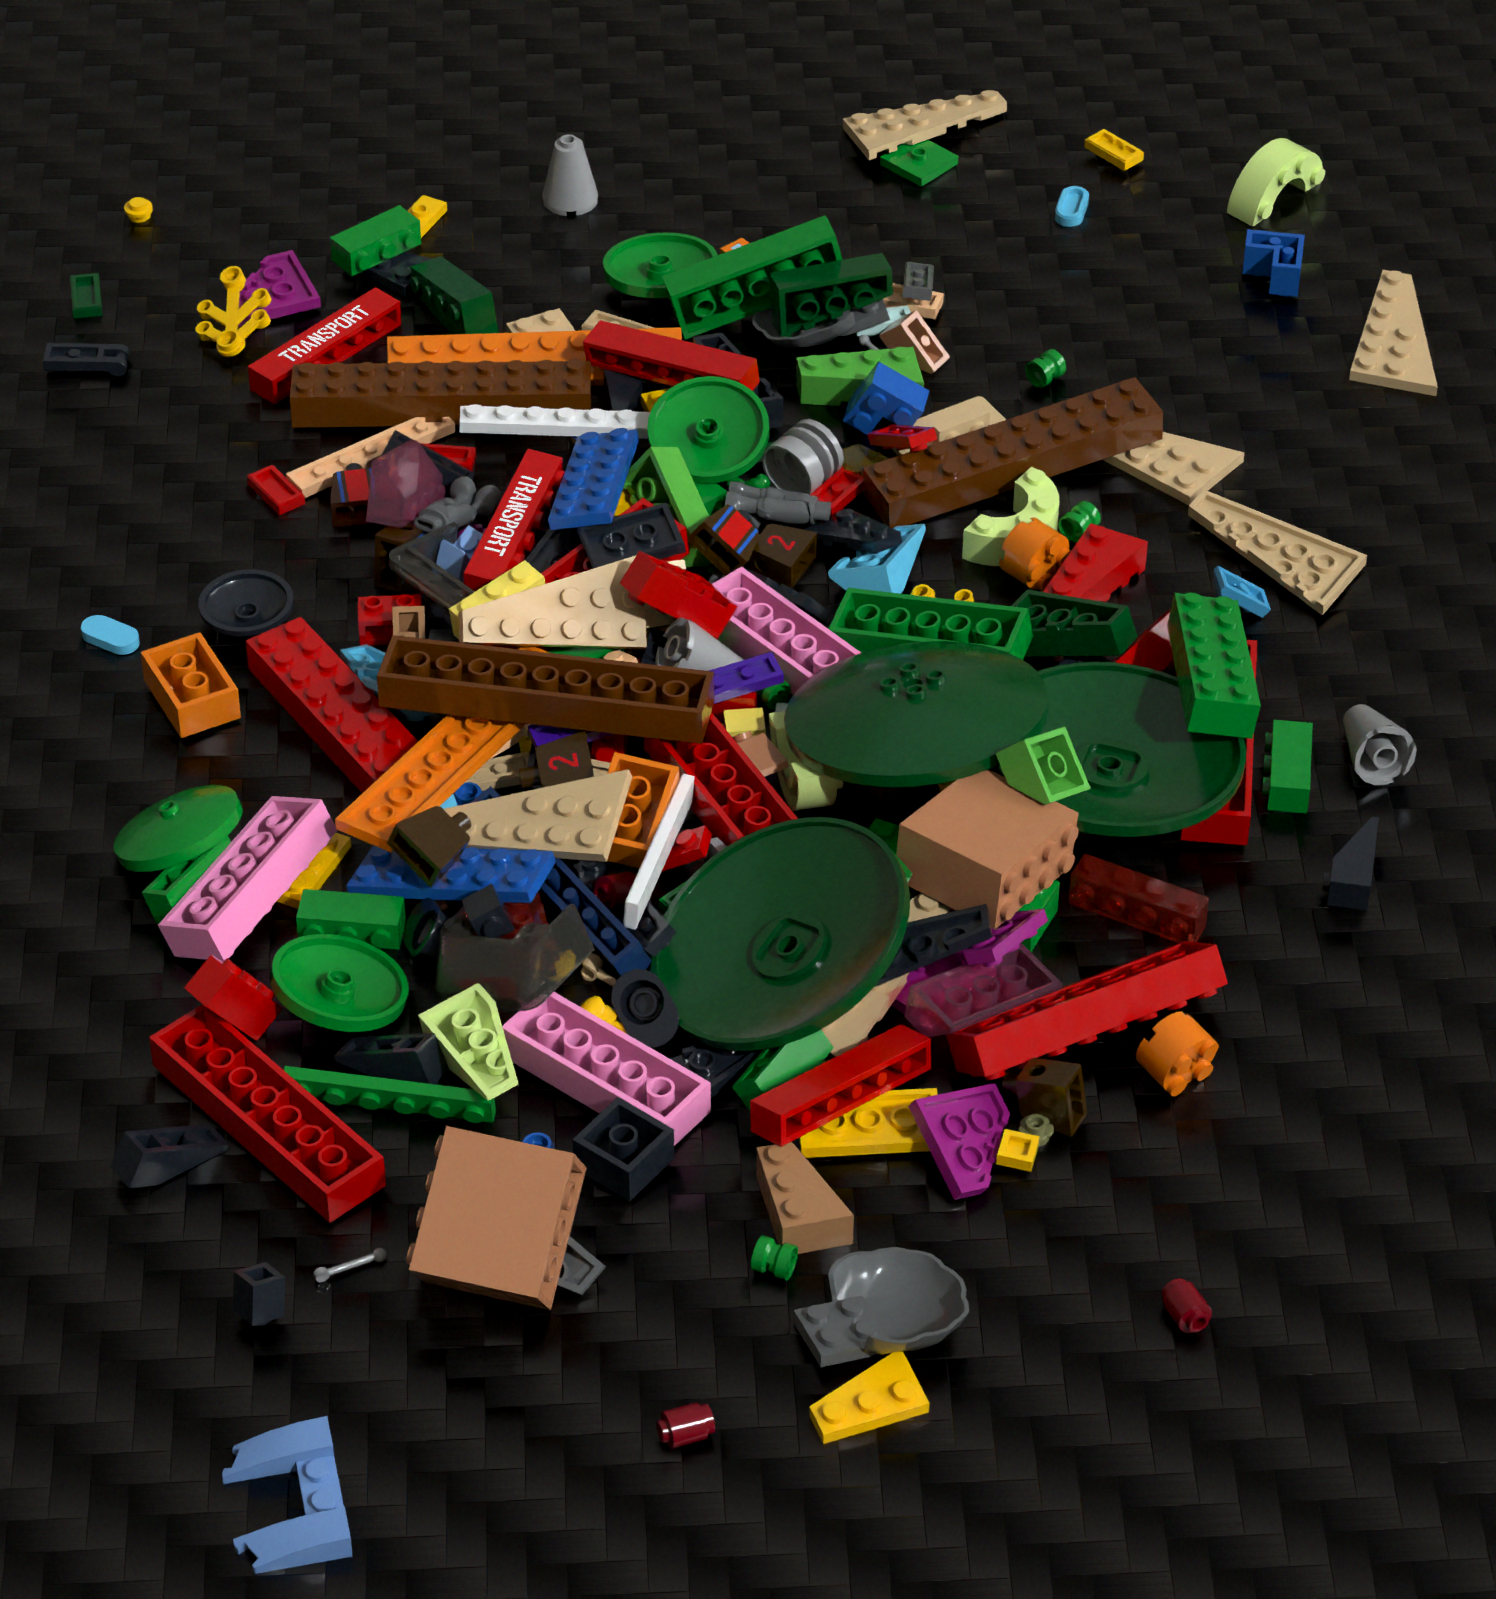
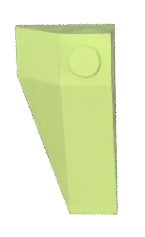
M479 983L418 1015L423 1033H435L449 1069L487 1101L518 1085L496 1002Z

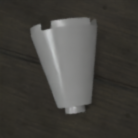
M571 134L563 135L555 141L542 193L543 204L552 213L567 216V212L576 211V215H582L591 211L598 202V191L583 142Z
M681 617L672 622L664 633L663 637L668 640L664 648L658 647L655 665L709 671L744 659L692 620Z
M1364 704L1355 705L1345 713L1343 725L1355 772L1365 782L1373 785H1386L1394 782L1392 778L1400 773L1404 776L1410 770L1415 761L1417 749L1411 735L1405 729Z

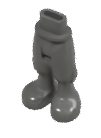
M466 476L459 477L451 484V498L446 497L436 500L422 509L418 517L415 518L414 524L418 529L436 533L448 532L461 526H468L476 519H486L493 516L502 499V494L494 485H486L476 494V487L472 479Z
M737 481L730 482L725 500V505H731L737 511L745 510L748 513L757 514V516L766 521L785 524H807L809 520L810 524H815L816 520L829 521L831 513V502L818 501L817 496L781 490L774 487L760 489Z

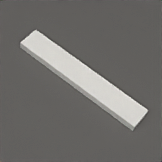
M683 773V776L681 775L625 900L623 924L626 928L636 930L693 801L695 776Z

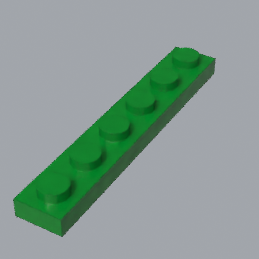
M291 1066L284 1067V1071L317 1100L325 1101L332 1105L348 1104L361 1106L369 1110L380 1108L395 1110L402 1114H428L435 1118H459L472 1123H480L482 1121L494 1122L496 1113L494 1098L487 1101L474 1089Z

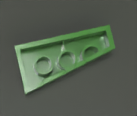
M897 347L797 357L796 387L801 404L840 406L842 402H848L878 361L924 387V380L914 348Z
M650 447L630 467L623 489H627L631 494L630 501L633 505L642 498H645L653 505L667 502L673 518L686 527L687 537L709 517L678 447ZM688 541L689 554L681 559L685 560L686 567H708L711 562Z

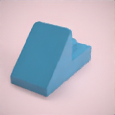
M1220 566L1214 569L1215 598L1225 596L1232 600H1238L1239 607L1247 613L1252 612L1262 618L1271 610L1264 589Z

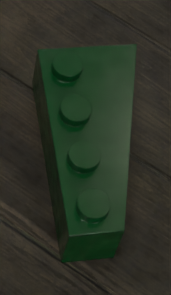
M883 253L770 273L772 323L779 337H791L793 332L801 329L806 331L816 327L815 323L830 317L833 320L843 316L842 313L856 307L859 309L893 295L892 268Z
M441 256L410 266L412 274L410 286L412 291L422 300L451 335L499 333L493 296L490 290Z
M1026 590L1012 605L1013 607L1029 609L1033 638L1024 657L1120 656L1138 637L1129 608L1126 605Z

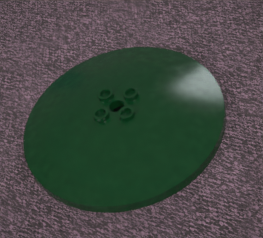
M912 642L866 651L823 669L812 676L794 693L787 705L784 723L786 739L795 756L808 767L823 775L866 786L913 787L954 781L999 765L1000 763L996 756L997 752L1040 734L1047 721L1049 702L1046 685L1039 673L1028 663L1012 654L992 647L965 642Z
M1114 662L1072 663L1037 671L1046 685L1049 702L1047 721L1040 734L1066 727L1091 788L1082 793L1056 801L1078 812L1077 827L1080 832L1117 837L1165 834L1187 828L1209 818L1221 810L1236 794L1242 782L1246 763L1244 738L1187 731L1177 677L1147 667ZM1000 764L989 769L1005 777Z
M808 817L776 823L748 834L724 848L694 873L669 905L664 918L677 933L672 937L670 944L666 948L660 950L655 957L652 956L651 972L656 974L663 982L677 1007L679 1014L678 1028L692 1039L711 1047L731 1051H754L778 1047L800 1040L839 1019L874 988L889 968L899 950L907 928L910 911L909 886L905 872L892 850L878 835L854 822L837 818ZM796 946L792 951L784 953L788 947ZM660 997L658 1000L661 1006L663 1007V1000Z

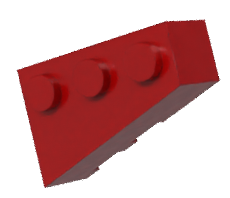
M641 551L637 553L620 581V584L629 591L628 598L642 606L647 603L654 610L662 614L667 613L677 619L681 617L690 619L717 639L738 607L702 576Z
M210 955L184 987L205 1007L256 1041L283 1010L273 1000L275 997L273 990L261 981L259 982L245 970L239 968L228 958L223 962Z

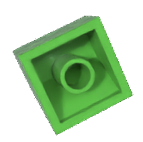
M1066 727L1022 740L996 753L1008 785L1044 805L1091 789Z

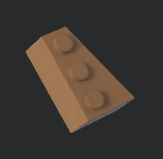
M790 1142L782 1147L776 1144L757 1147L756 1177L778 1244L783 1245L787 1242L797 1245L798 1254L853 1244L854 1215L794 1143Z

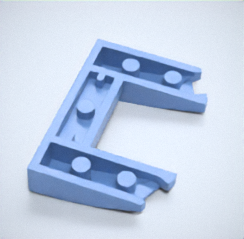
M327 1416L273 1429L233 1446L232 1452L236 1459L232 1468H224L222 1472L223 1484L297 1471L304 1507V1516L279 1522L233 1539L234 1550L238 1555L249 1549L256 1556L257 1560L252 1564L255 1574L352 1557L350 1531L343 1505Z

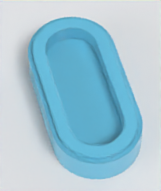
M1070 186L1062 190L1055 209V220L1058 224L1073 227L1082 223L1089 202V193L1086 189L1079 186Z
M94 615L86 618L81 624L82 637L86 642L112 653L126 655L134 652L139 647L138 631L109 617Z

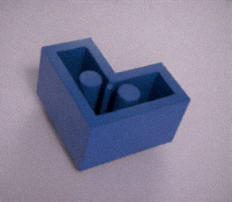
M1247 229L1242 274L1255 277H1271L1269 294L1283 297H1298L1305 235Z
M878 361L850 397L843 422L866 435L875 428L882 417L896 425L913 426L924 412L929 390Z

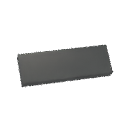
M905 262L902 297L931 301L934 266Z

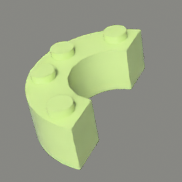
M1278 138L1268 142L1253 155L1239 175L1229 199L1227 213L1251 226H1255L1271 215L1273 204L1287 183L1306 192L1323 181L1325 170L1323 169L1321 159L1314 152L1285 138Z
M1030 467L1015 481L1013 511L1017 513L1016 515L990 517L980 514L964 529L962 559L982 565L1000 566L999 558L1004 560L1005 555L1002 546L1009 533L1017 524L1022 521L1029 523L1032 521L1030 518L1033 517L1057 531L1059 494L1054 483L1043 471Z
M785 711L769 713L771 742L789 764L788 768L777 772L780 787L788 807L792 811L834 805L837 789L843 788V781L823 775L801 762L789 747L786 739Z

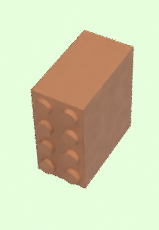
M988 769L972 776L957 779L899 824L896 855L913 873L908 882L909 887L957 911L987 904L991 928L996 929L1004 921L1010 920L1025 904L1031 903L1034 897L1043 889L1049 888L1060 875L1067 873L1072 868L1075 860L1073 855L1074 842L1079 832L1077 827L1078 812L1058 802L1044 805L1008 785L1004 776Z
M446 1126L444 1136L440 1135L435 1146V1157H438L435 1171H430L426 1180L425 1190L429 1193L425 1207L419 1209L416 1228L419 1229L416 1243H411L407 1253V1264L410 1265L409 1270L425 1283L551 1310L586 1172L585 1165L574 1153Z

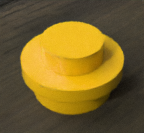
M135 197L125 204L124 211L130 221L140 223L150 218L153 206L149 200Z

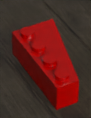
M1090 523L1043 592L1106 602L1110 599V594L1118 587L1122 589L1129 583L1130 577L1134 574L1140 575L1145 570L1148 541Z

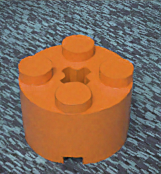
M1033 517L1030 518L1031 522L1025 523L1022 521L1009 533L1002 546V550L1005 551L1004 560L999 558V565L1004 572L1030 589L1044 591L1071 550H1069V541L1064 535Z
M1181 1011L1175 1012L1157 1023L1152 1028L1156 1034L1149 1042L1144 1038L1136 1052V1060L1171 1096H1177L1190 1081L1195 1078L1198 1081H1202L1210 1075L1214 1068L1211 1061L1219 1045L1189 1014L1185 1015Z

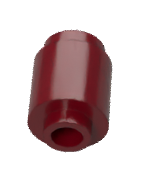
M626 871L602 876L595 883L594 895L608 910L624 907L625 900L637 874Z
M1182 1278L1174 1279L1166 1284L1161 1293L1162 1304L1180 1330L1185 1333L1203 1330L1209 1323L1212 1309L1191 1282H1187Z
M695 1402L662 1411L660 1415L661 1420L656 1421L657 1434L661 1443L667 1442L671 1449L705 1440L709 1434L715 1433L714 1417L707 1403L699 1405Z

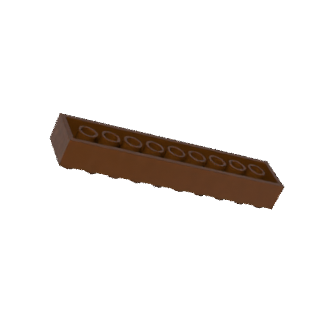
M578 359L570 361L541 360L537 362H522L520 360L492 362L485 360L481 362L452 361L450 363H433L430 361L376 364L372 362L360 364H343L340 362L331 364L302 363L293 365L290 390L292 428L396 426L415 417H426L425 422H443L442 417H450L455 422V425H460V406L473 404L489 407L507 405L518 408L537 406L548 409L567 407L577 410H591V361Z
M1136 377L934 443L926 449L908 452L863 467L864 496L887 526L894 528L896 526L910 525L1013 490L1015 481L1030 467L1043 471L1049 478L1163 439V411Z
M396 635L391 637L377 674L380 707L682 741L685 743H703L714 704L713 671Z

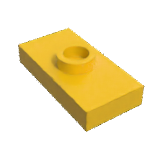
M1105 129L1085 139L1084 148L1123 171L1144 159L1143 151Z
M422 195L408 210L409 213L420 220L421 238L446 213L447 202Z

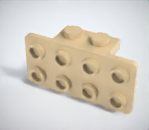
M977 396L921 417L913 426L935 428L937 440L928 442L927 446L1006 419L986 399ZM896 447L891 448L898 456L910 452V449L896 451Z

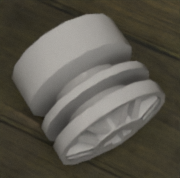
M811 419L800 420L770 445L762 456L763 470L775 488L809 495L840 470L844 461L842 448L837 438L820 422Z

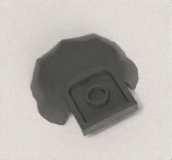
M881 299L859 309L854 307L842 313L843 316L833 320L830 317L815 323L816 327L809 330L801 329L793 332L791 337H779L772 323V308L755 313L753 316V326L778 348L791 349L822 345L838 336L850 335L889 321L890 317L884 301Z
M899 1247L881 1248L874 1251H858L846 1254L836 1260L829 1269L828 1277L832 1302L794 1310L793 1323L820 1367L867 1358L875 1354L882 1355L901 1351H916L939 1343L962 1324L969 1313V1303L965 1298L967 1289L963 1279L931 1253Z

